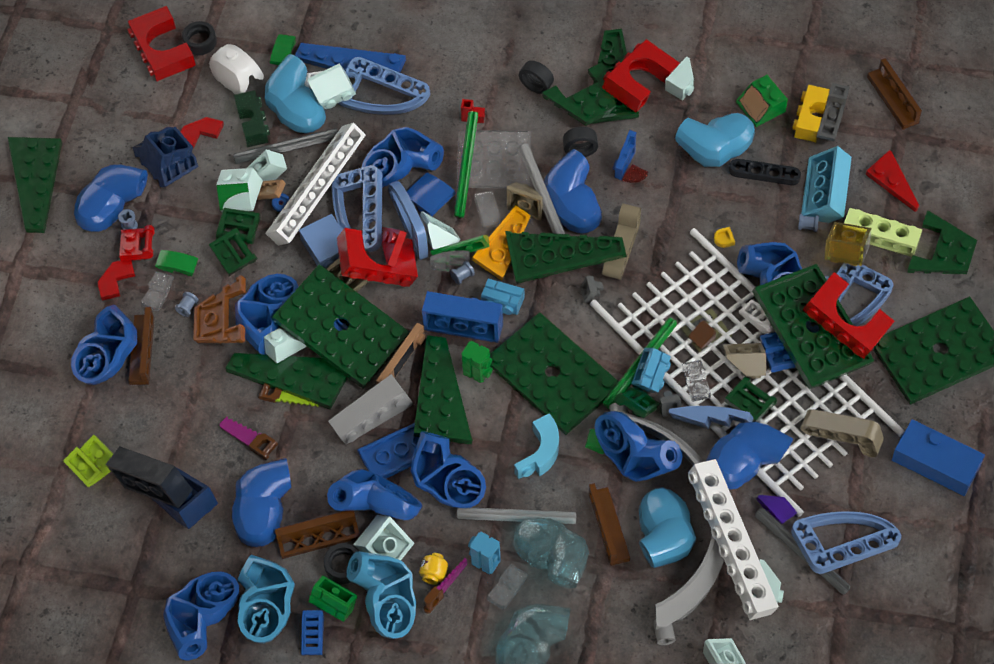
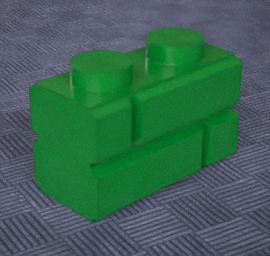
M470 341L461 353L463 375L469 378L473 377V380L482 383L485 378H489L492 374L493 368L490 367L492 358H490L488 348Z
M322 576L313 586L308 602L344 622L352 613L358 595Z

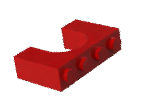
M167 6L128 21L129 28L127 32L131 39H135L133 41L137 51H141V59L144 64H148L146 66L150 76L153 75L156 81L196 66L194 56L187 43L164 51L155 50L149 46L151 41L157 36L176 29L174 19Z
M646 39L641 44L638 43L632 53L628 52L623 61H619L615 65L612 72L608 71L605 74L602 88L637 112L646 104L651 91L638 83L631 76L630 71L645 70L665 83L666 78L676 69L680 62Z
M344 228L338 235L337 244L342 276L401 285L402 287H410L418 278L412 239H404L396 265L393 267L378 264L367 255L364 249L361 230Z
M834 272L805 306L803 311L810 318L821 324L825 330L837 337L841 343H844L853 350L856 355L864 359L895 321L881 309L863 326H853L842 320L837 312L836 302L849 283Z

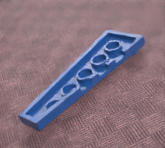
M300 43L295 54L303 63L325 69L340 63L344 71H346L349 63L355 57H362L399 73L406 61L405 55L307 43ZM359 63V65H355L356 69L358 67L363 68L361 63ZM372 69L369 74L376 76L379 70ZM388 75L385 81L392 82L395 76Z

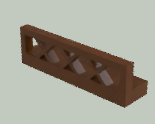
M881 59L879 69L869 72L867 78L903 130L919 124L922 110L887 59Z
M145 307V315H134L137 345L131 352L130 385H149L155 320L151 307Z
M595 483L589 484V498L610 565L630 561L628 548L608 487L597 490Z
M343 511L275 529L282 559L334 546L339 543L357 540L360 537L354 511ZM353 526L355 534L347 536L342 533L345 527ZM326 532L336 534L332 540L327 541L322 538ZM307 537L316 539L313 545L309 546L303 544V541ZM292 542L296 544L293 550L284 551V543Z

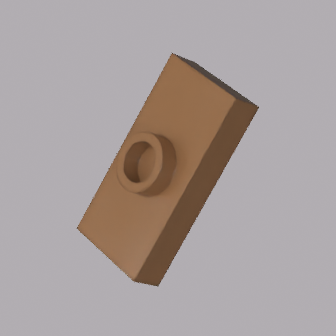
M283 180L263 181L257 200L280 198L286 183Z

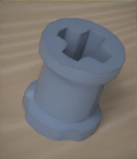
M125 209L119 213L118 219L123 230L138 228V223L132 210Z
M800 214L798 230L809 229L817 232L819 215L810 217Z
M468 261L463 262V265L457 269L450 270L452 279L458 285L467 277L475 275L474 269Z
M184 292L183 298L175 306V310L180 315L189 317L191 314L190 310L199 300L194 294Z

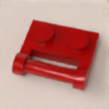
M146 225L144 228L121 230L120 261L151 259L154 252L152 249V237L155 234V228L151 225ZM142 237H145V246L143 250H140V240Z

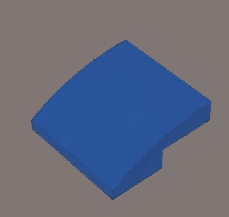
M425 173L406 191L419 212L423 211L430 216H433L456 194L455 190L429 173Z
M776 332L760 335V341L766 352V360L771 373L796 368Z

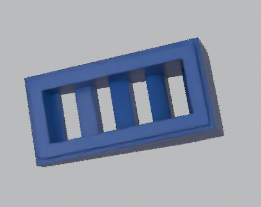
M321 610L302 611V655H323L324 614ZM307 627H318V630H307ZM307 636H318V638H307ZM307 644H318V647L306 646Z

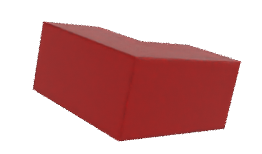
M462 99L461 120L467 122L468 112L474 111L478 113L477 123H484L485 108L474 107V100Z

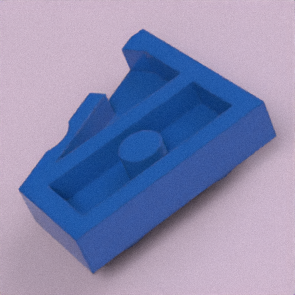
M629 130L620 156L614 163L613 170H615L616 179L622 180L635 155V131Z

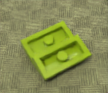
M93 435L81 448L76 447L63 461L87 487H90L111 472L105 464L112 457L113 453L97 436Z

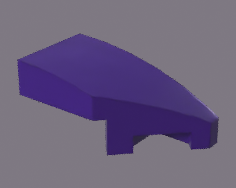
M767 495L756 497L760 505L766 511H769L781 524H784L797 514V511L785 497Z

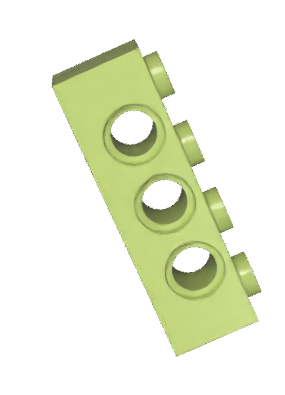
M849 208L841 236L864 243L870 240V245L912 257V255H915L922 229L899 223L896 220L885 219L879 215L865 213L859 209Z

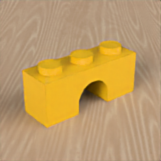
M808 85L807 91H803L801 97L803 105H799L797 110L799 119L794 120L792 129L796 130L794 138L816 142L822 117L814 116L812 113L824 114L830 89Z

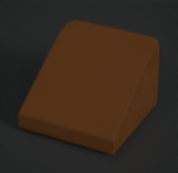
M702 320L688 338L702 350L715 340L716 331Z

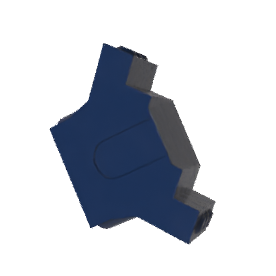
M166 127L159 132H150L148 135H145L144 141L133 147L135 157H140L141 165L148 169L153 176V180L158 179L160 187H166L174 183V181L198 167L196 157L192 153L193 146L176 127Z

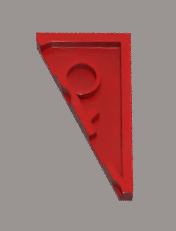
M889 150L866 171V175L916 212L919 204L892 151Z
M382 227V247L387 265L395 267L407 232Z

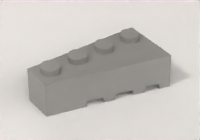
M391 374L328 422L342 441L348 444L411 407L414 403Z

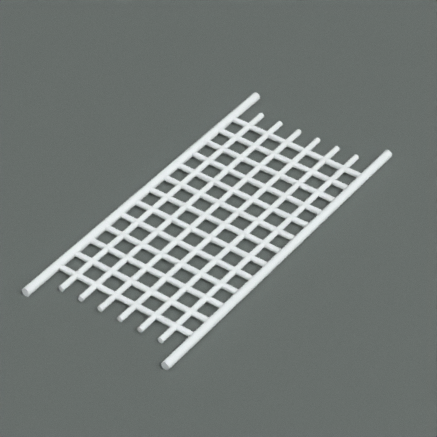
M693 228L690 234L712 255L710 258L703 262L691 251L689 255L699 266L690 272L677 261L675 266L685 276L674 282L665 272H662L661 276L671 285L663 292H660L651 282H648L646 286L656 295L648 303L634 292L632 296L642 307L631 313L622 303H619L618 307L628 316L620 323L596 300L591 301L590 306L638 355L644 349L635 339L643 333L652 339L654 335L649 329L657 323L663 325L665 323L663 319L674 312L682 321L677 324L669 336L672 335L680 345L672 351H669L663 344L659 349L671 356L670 360L678 369L670 375L666 372L663 380L689 406H700V403L709 398L717 407H727V403L721 404L712 394L722 387L730 393L733 389L727 383L736 376L741 380L745 376L716 346L723 342L725 338L730 344H737L729 335L739 329L749 337L742 344L751 342L761 343L757 338L763 333L758 331L753 335L744 326L749 321L744 319L740 322L732 314L740 306L744 307L746 305L745 302L754 297L752 290L755 286L703 235ZM715 259L725 267L717 274L707 266ZM702 269L712 277L703 284L693 276ZM728 271L737 279L730 286L720 278ZM690 279L698 288L687 295L679 286ZM716 281L725 290L714 297L706 287ZM740 284L750 291L742 299L733 291ZM674 289L683 297L675 305L665 297ZM701 291L710 299L702 307L691 299ZM729 293L737 303L726 309L718 300ZM659 300L669 308L661 315H658L651 308ZM686 302L696 310L687 318L678 310ZM713 304L723 312L714 320L705 312ZM645 310L655 318L646 326L636 318ZM700 314L709 322L708 325L714 327L722 336L713 343H709L705 349L697 354L689 346L692 341L689 338L684 341L676 331L684 325H687L693 331L696 327L690 321ZM726 316L736 325L728 332H725L717 324ZM631 320L640 328L632 336L623 328ZM683 348L693 356L684 364L674 356ZM712 350L720 360L710 367L701 357ZM698 361L705 371L695 378L687 368ZM723 363L733 371L724 380L714 371ZM769 368L766 370V376L754 379L751 383L756 385L765 378L774 387L767 394L772 396L778 391L787 401L779 408L775 406L770 408L773 412L764 419L761 418L758 423L768 425L767 423L771 419L778 416L786 424L779 431L785 433L791 429L800 438L789 446L782 459L790 454L799 464L790 471L780 462L778 464L765 465L762 468L760 467L757 476L778 497H785L797 511L796 515L800 517L804 511L779 485L789 479L801 491L804 486L793 474L802 467L814 479L818 478L819 475L807 463L818 456L829 468L832 467L833 463L822 453L831 445L843 456L848 454L836 442L837 440L827 439L828 441L817 448L808 440L811 435H803L794 426L804 419L808 410H815L820 407L825 412L833 413L823 403L834 396L843 405L834 412L835 414H841L848 409L855 417L865 419L874 412L899 437H902L905 431L847 375L839 377L842 383L835 388L831 387L828 383L822 384L829 393L819 400L797 378L800 375L798 370L794 373L789 369L782 370L788 377L778 384L769 376L771 374ZM681 372L691 380L684 387H681L673 379ZM710 374L718 384L708 391L699 381ZM791 381H794L802 389L793 397L783 389ZM694 385L704 393L696 401L686 392ZM845 386H848L856 394L848 402L838 393ZM805 393L815 402L807 410H804L796 402ZM859 399L870 408L862 415L851 406ZM790 405L800 413L791 422L781 413ZM732 420L730 427L734 424L737 426L740 422ZM711 422L710 428L720 438L728 435L725 431L730 427H720L717 423ZM803 442L813 451L804 460L794 451ZM774 465L784 474L776 482L766 473Z

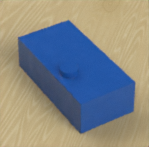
M427 291L422 308L424 330L499 343L503 327L502 304L482 301L477 298H464Z
M912 419L894 450L892 461L965 496L982 465L985 454Z

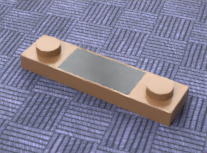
M417 323L376 380V384L391 374L394 378L397 376L418 344L421 345L425 339L423 325Z

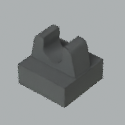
M586 276L580 286L584 302H591L594 297L601 295L600 290H604L602 282L594 281L593 276Z
M671 391L663 392L664 397L660 398L662 417L670 415L669 409L681 407L679 394L672 395Z

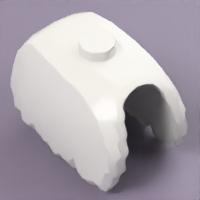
M226 44L210 58L209 65L215 79L237 96H242L246 92L250 75H253L255 79H264V74L256 62L235 45Z

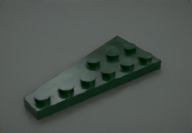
M622 29L604 31L598 64L602 62L607 73L608 71L612 72L615 65L619 61L622 62L627 54ZM614 97L616 111L593 123L639 118V111H633Z
M8 137L25 230L27 233H45L62 140L61 138Z
M505 231L517 284L627 257L622 237L570 236V234L554 233L529 234V232L512 233V231Z
M427 335L413 437H419L421 431L447 437L450 442L472 445L473 440L447 339L445 337Z
M234 353L226 366V372L261 385L264 383L268 384L272 389L276 387L286 393L331 410L348 378L323 358L289 356L276 363L268 355Z

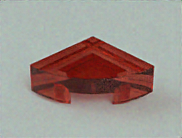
M632 164L624 175L623 181L629 183L640 182L648 176V171Z

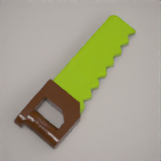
M265 383L258 397L260 400L273 403L283 401L284 403L288 402L291 404L293 402L294 404L299 403L306 406L310 404L312 407L314 405L318 407L315 403L286 393L276 387L274 393L268 395L270 386Z

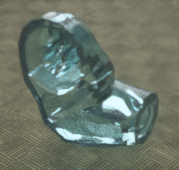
M535 517L523 520L516 528L513 537L514 548L517 554L532 567L547 569L548 579L554 584L565 588H576L586 569L589 558V550L585 538L568 530L562 523L551 518Z
M531 604L515 611L509 627L499 639L496 647L495 664H546L550 657V646L566 638L571 608Z

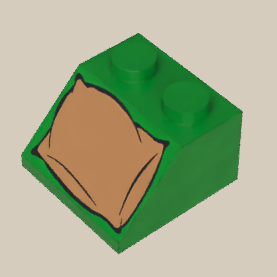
M765 75L753 81L736 100V104L752 121L754 126L758 127L785 113L788 99L772 79Z

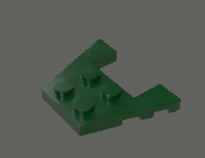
M602 62L588 69V74L595 84L567 98L557 86H554L542 92V97L545 100L549 99L557 108L567 111L568 115L585 126L616 111L614 97L602 88L604 84L603 78L606 74Z
M927 211L922 228L941 233L933 259L928 260L912 255L907 273L923 271L924 274H931V272L967 274L977 240L934 213Z

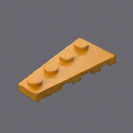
M515 205L489 236L490 247L478 250L472 257V261L502 281L511 262L505 231H512V233L524 232L531 215Z

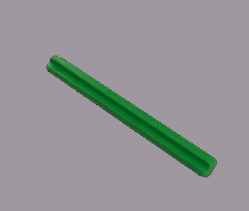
M469 111L454 212V216L457 218H464L478 121V113L474 111Z
M669 317L645 348L658 350L677 326V321ZM643 351L603 401L607 409L610 410V405L616 403L615 397L620 393H625L632 384Z

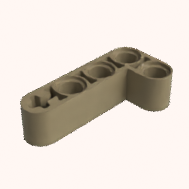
M622 204L614 237L623 238L627 257L605 262L602 275L619 280L622 279L639 230L641 208Z
M814 409L807 411L801 425V430L807 435L858 444L860 451L868 457H876L884 440L880 425L872 420Z

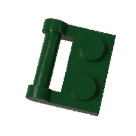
M224 208L217 228L216 239L228 233V231H225V228H237L238 230L249 231L248 234L240 233V236L247 244L253 245L261 218L260 213Z
M237 228L209 244L210 249L229 276L258 259L249 250ZM234 239L245 255L244 259L241 260L229 240Z
M744 377L725 397L724 402L734 409L750 412L753 417L752 422H758L776 404L777 398L773 395L769 396L751 383L748 377ZM744 389L749 390V391L752 392L754 395H756V396L759 397L761 400H763L765 403L763 404L762 402H760L759 400H757L755 397H753L752 395H750L748 392H746Z
M636 386L629 387L627 392L620 393L615 397L617 405L627 406L634 415L642 418L657 410L660 405L658 401Z

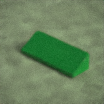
M482 235L430 250L437 262L490 247L488 235Z

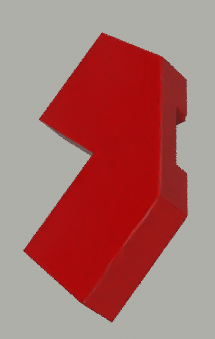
M205 117L183 126L180 132L194 148L200 135L217 139L224 126V122Z
M132 260L112 262L99 279L98 287L102 301L120 296L117 281L135 277Z

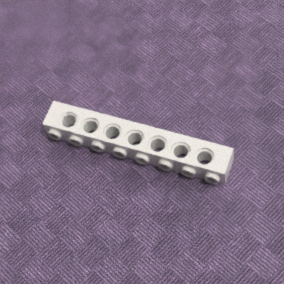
M354 123L340 128L265 233L278 246L291 242L365 137V134Z
M716 459L694 464L688 472L689 481L693 484L696 498L704 510V517L709 522L712 536L717 541L719 553L725 560L727 572L733 579L735 591L740 596L744 612L748 615L749 620L771 615L779 606Z

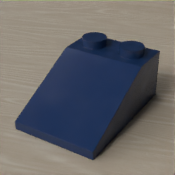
M178 469L193 489L180 508L155 499L153 500L179 524L190 529L203 516L209 513L218 502L209 486Z

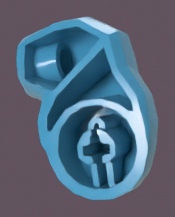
M289 54L268 79L265 85V102L276 113L280 122L288 128L300 133L314 132L326 120L325 109L318 102L313 90L305 86L307 67L297 56Z
M739 113L717 117L711 120L708 125L687 118L679 126L675 140L695 161L704 167H720L749 148L753 142L755 129L752 121L747 116Z
M655 488L643 497L639 506L640 527L645 535L639 541V545L650 566L656 568L675 563L688 556L696 542V536L690 523V512L686 503L670 489Z
M355 552L348 563L347 578L349 581L367 590L365 604L372 626L383 637L389 639L403 637L413 626L416 615V598L413 591L412 571L399 559L387 555Z
M250 555L237 580L246 589L239 601L238 624L240 631L247 639L255 643L264 644L277 637L286 626L291 613L290 600L295 583L284 567L275 562Z

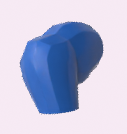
M403 127L392 130L384 140L373 146L365 157L362 167L374 165L382 172V187H386L389 183L398 181L408 175L411 168L436 170L443 161L444 149L439 143L414 129Z
M421 431L411 464V473L415 486L430 493L437 501L450 507L471 508L479 504L486 490L485 478L482 473L461 455L450 453L449 438Z

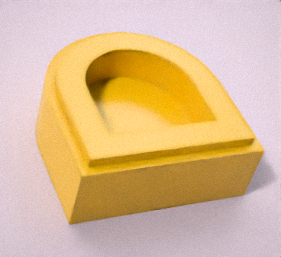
M730 227L722 228L715 232L714 243L718 247L726 248L735 245Z

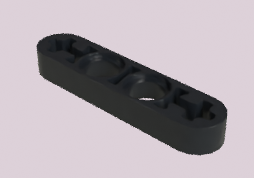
M734 159L730 162L729 166L730 174L738 178L791 186L797 185L801 178L800 170L792 166L745 159ZM758 168L761 172L755 174L751 172V169ZM777 171L779 175L771 176L769 172Z

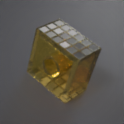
M834 222L826 239L824 260H830L834 263H847L852 266H862L870 248L872 228Z

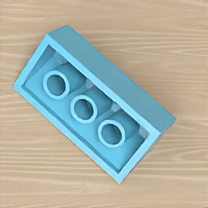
M839 146L809 157L801 212L803 216L815 217L819 215L818 221L826 223L844 218L852 157Z

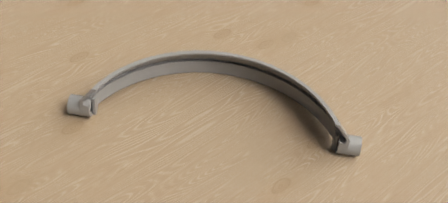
M616 403L610 405V411L626 414L644 432L660 440L675 441L681 448L682 456L692 466L704 462L694 449L673 432L650 420L629 414L625 405L619 406ZM712 535L708 551L691 579L676 593L655 604L656 620H654L653 625L658 645H669L676 641L672 623L677 620H683L702 602L715 583L722 568L724 558L721 557L717 541Z

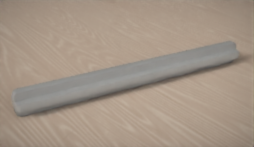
M522 144L518 147L535 190L543 197V210L554 234H565L529 144Z
M472 507L457 508L458 519L576 523L575 512Z

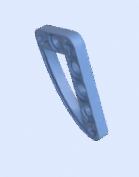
M355 57L351 60L345 71L349 78H355V83L352 84L355 92L362 78L411 96L414 99L400 104L381 105L365 103L351 98L338 104L353 110L372 114H400L412 111L423 105L430 96V88L425 82L362 57ZM359 63H361L363 68L358 67L356 69L355 65H359ZM372 69L379 70L376 76L369 74ZM388 75L395 76L392 82H386L385 79ZM405 81H409L411 83L410 87L407 89L401 87L402 83ZM424 88L425 93L422 92L421 94H419L418 90H422Z
M370 165L340 173L332 182L334 211L337 222L342 230L344 228L351 229L346 216L343 192L363 187V243L366 252L378 250L382 243V172L376 166ZM360 175L359 181L354 183L355 177ZM376 187L375 193L373 195H369L370 190ZM373 204H375V209L372 212H369V208ZM375 221V226L369 229L370 223Z
M399 181L389 183L388 191L391 200L407 232L408 238L413 241L414 251L419 260L428 257V246L423 223L403 185Z
M854 260L845 261L837 272V275L849 283L847 288L838 297L839 302H841L853 282L878 294L865 309L850 318L854 326H859L869 319L892 292L893 282L890 278ZM853 268L847 276V269ZM870 275L872 280L865 281L862 276ZM806 322V328L810 332H818V324L812 327L811 324L814 323Z
M830 512L813 515L795 521L791 529V534L810 568L818 574H823L893 549L898 546L901 540V533L892 523L881 517L862 512ZM851 523L867 525L880 531L824 550L812 528L830 524ZM876 541L879 547L872 548L868 542ZM812 543L815 545L816 549L809 550L806 548L805 544ZM857 547L861 550V553L854 554L851 548ZM833 554H841L843 560L838 561L834 559ZM817 561H819L820 563L825 562L823 566L821 564H816Z

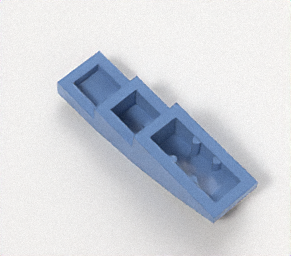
M686 406L669 409V414L672 418L709 429L711 422L730 427L732 420L740 423L753 421L750 412L726 407Z

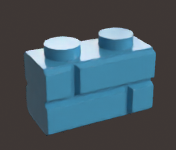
M489 278L481 294L482 301L502 304L503 313L507 315H518L525 297L524 288Z
M644 348L632 385L650 393H658L664 386L663 378L670 368L671 363L669 361L671 356L654 348Z
M480 532L469 541V555L471 556L473 566L479 569L482 568V571L492 574L501 561L500 542Z

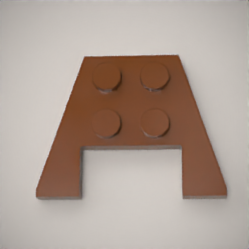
M242 275L238 276L236 282L232 285L227 284L223 287L222 292L216 296L214 294L194 307V341L197 343L245 342V327L242 324L229 328V299L246 293V278Z

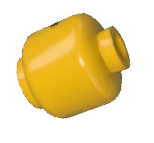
M432 553V555H426L423 558L419 574L424 582L437 585L445 579L448 562L443 559V555Z

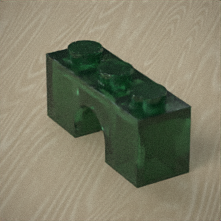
M255 90L234 95L239 118H251L250 121L241 123L247 148L268 143L267 135H270L268 124L264 125L263 122L266 121L264 110L260 111V107H263L261 97L256 96Z

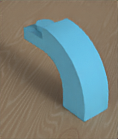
M550 413L532 422L533 432L541 445L533 455L514 464V473L518 479L532 475L535 470L541 476L556 461L559 452V431Z

